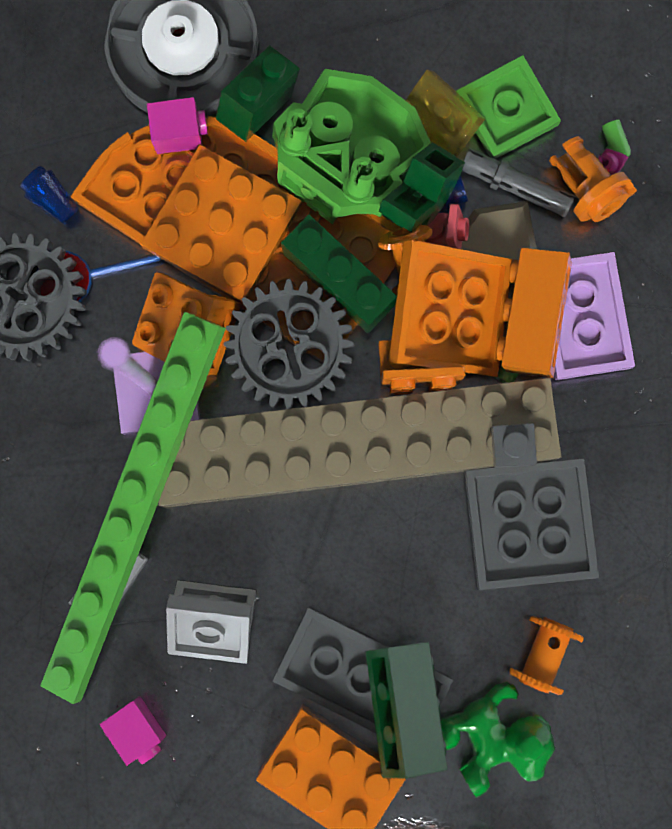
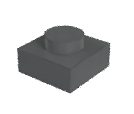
M534 423L491 427L494 468L537 465Z

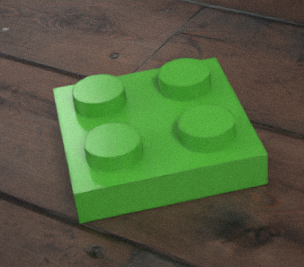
M523 55L456 90L455 93L458 103L489 157L494 159L557 127L561 121Z

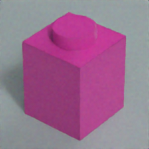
M194 97L147 103L151 142L157 154L197 149L199 145L203 146L202 135L208 134L205 110L198 111Z
M141 696L99 724L126 766L136 759L142 765L162 751L158 744L167 736Z

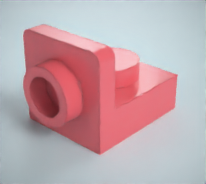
M450 204L449 213H438L428 225L432 229V236L423 242L461 249L462 241H468L469 219L463 217L459 204Z

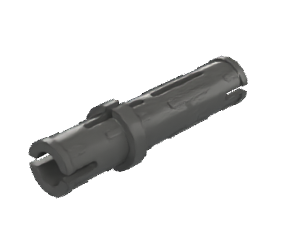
M471 147L465 156V165L462 172L464 171L490 183V187L495 190L499 187L564 218L574 201L575 194L561 190L552 184L510 166V162L502 159V161L496 160Z

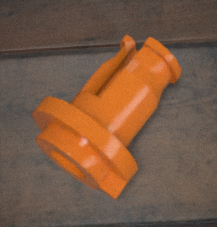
M576 136L562 144L567 152L561 157L553 155L549 161L552 166L558 167L563 180L580 200L574 208V213L580 221L592 219L594 222H599L617 211L627 201L628 197L637 192V189L625 172L610 175L595 154L583 146V139Z

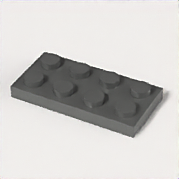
M308 607L273 682L376 733L365 651L390 647ZM433 670L436 695L441 707L453 679Z

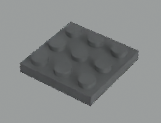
M584 458L537 463L535 466L464 471L478 590L599 578Z

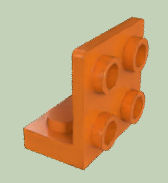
M156 272L132 344L165 362L184 312L194 314L226 328V326L235 325L236 318L232 312L233 310L240 311L242 303L231 297L205 294L164 273ZM227 330L224 332L208 375L217 376L226 351L224 342L229 341L231 333Z
M391 340L378 342L381 389H389L390 395L412 394L413 389L417 387H429V392L452 390V387L458 386L466 376L465 367L427 368L390 363Z

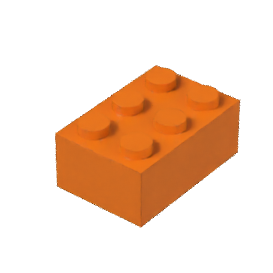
M302 704L259 770L256 781L327 829H374L405 779L382 778L380 756L377 752L305 704Z

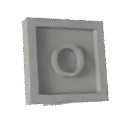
M177 580L174 595L169 594L166 607L168 654L247 664L256 590Z

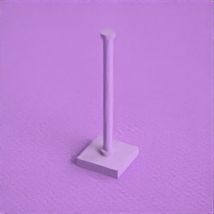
M111 339L101 346L99 355L103 364L114 369L121 433L123 435L138 433L165 362L147 352L130 354L128 347L122 341ZM198 402L190 421L200 420Z

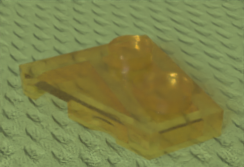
M431 70L425 71L405 100L416 108L430 142H434L458 157L485 120L437 73Z

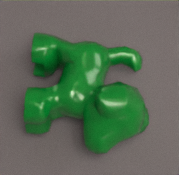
M509 682L495 685L484 697L466 705L462 712L440 718L442 736L447 750L457 746L461 740L460 731L467 732L474 755L459 769L475 797L484 794L491 785L488 773L492 767L501 763L510 762L526 781L539 780L544 776L546 764L555 750L551 726L542 716L535 714L520 718L511 724L510 727H506L501 722L497 706L503 699H517L519 696L515 685Z

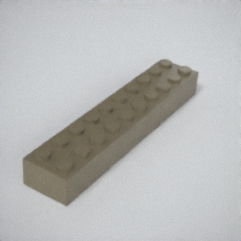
M544 378L190 421L158 503L159 506L167 508L494 468L491 427L501 425L534 423L537 463L554 461L561 458L551 379Z

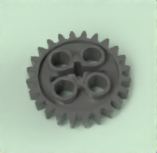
M17 233L13 234L11 245L0 237V299L2 298L3 308L0 311V355L5 350L6 358L14 361L19 351L22 358L27 361H31L33 350L40 356L47 357L46 345L48 344L60 350L61 345L58 337L62 335L72 339L73 336L67 327L69 324L81 325V322L73 316L74 312L86 310V307L78 302L77 298L86 295L87 291L82 287L75 286L84 277L80 272H71L77 263L72 258L64 259L66 251L60 246L52 251L53 243L47 238L39 245L38 238L33 234H29L25 244L22 237ZM14 264H20L18 276L13 280H7L6 273L9 267ZM38 266V271L32 274L33 268ZM54 279L56 284L54 291L47 296H42L41 286L43 283ZM19 293L28 295L26 301H18L16 299ZM37 314L39 319L38 325L32 331L26 332L24 329L25 320L28 316ZM12 321V326L7 329L6 324Z
M290 279L286 280L284 290L279 291L274 281L270 282V293L267 295L258 287L255 288L258 300L253 303L244 297L242 301L247 308L245 313L234 310L232 312L239 321L238 326H226V330L235 335V340L224 342V346L235 350V354L225 360L228 364L239 365V368L233 372L232 377L234 379L246 377L247 380L241 389L244 392H248L256 387L255 400L258 402L264 399L267 394L270 395L269 402L272 408L277 406L280 398L284 399L287 409H292L294 399L298 398L303 407H308V396L312 394L320 402L323 401L320 389L326 387L335 392L336 388L331 379L334 376L341 379L346 378V374L339 368L340 364H352V359L343 354V350L354 347V342L343 339L344 335L352 331L351 325H339V322L346 316V312L339 310L333 313L331 310L335 306L336 299L331 297L322 302L323 289L321 287L316 289L312 295L308 294L309 289L306 281H303L298 291L294 290ZM279 311H284L289 334L293 340L300 341V344L294 346V353L301 372L300 379H295L293 376L288 353L285 349H279V346L285 344L284 335L277 316ZM300 311H308L314 315L313 325L307 330H298L293 327V318ZM263 321H269L275 325V333L267 341H260L255 337V329ZM310 349H319L325 355L323 364L317 369L306 368L303 364L304 354ZM273 359L284 361L286 367L284 375L277 380L268 379L265 375L266 364Z

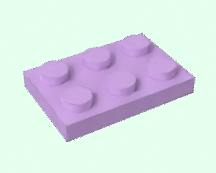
M615 253L571 258L572 268L554 372L555 380L634 368L635 362Z

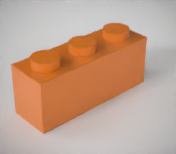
M521 248L519 260L513 259L510 270V283H515L513 298L506 299L503 320L509 322L506 337H500L497 348V360L502 361V367L506 372L554 378L572 268L570 253Z

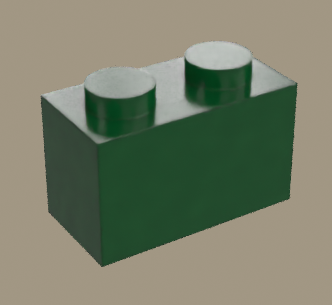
M269 45L221 91L216 120L247 142L292 97L300 68Z

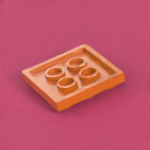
M199 145L140 245L148 252L243 304L242 299L244 297L248 299L301 208L302 201Z
M415 240L404 241L389 362L427 368L465 367V373L498 377L500 360H497V348L501 336L503 337L505 321L503 320L505 301L509 294L510 270L513 259Z

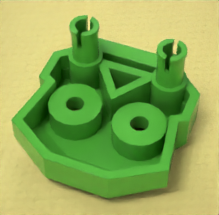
M324 69L302 104L293 102L274 122L272 135L278 153L277 183L288 192H293L294 196L302 202L305 201L308 207L315 212L318 211L319 215L331 224L339 217L354 214H374L381 217L383 214L379 212V208L383 198L404 182L413 157L431 144L416 108L372 76ZM324 124H332L335 128H327ZM370 158H378L381 162L375 163Z

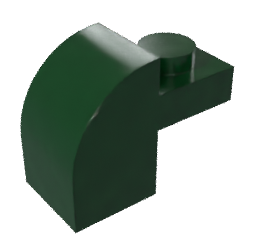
M432 142L413 157L404 182L383 198L379 212L390 218L396 225L410 232L415 230L420 224L428 226L450 197L465 162Z

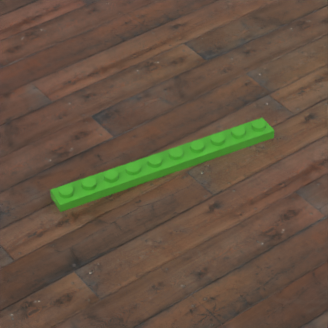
M184 312L41 683V687L72 704L80 702L83 698L160 500L164 485L226 328L188 312Z

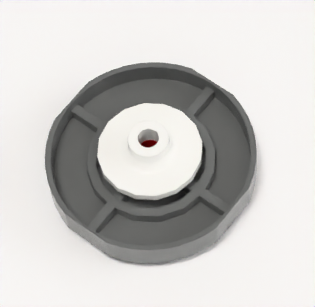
M116 0L110 12L104 49L108 66L119 88L133 104L148 113L147 103L194 97L198 111L205 110L206 117L217 114L221 91L256 59L259 39L256 21L247 0Z

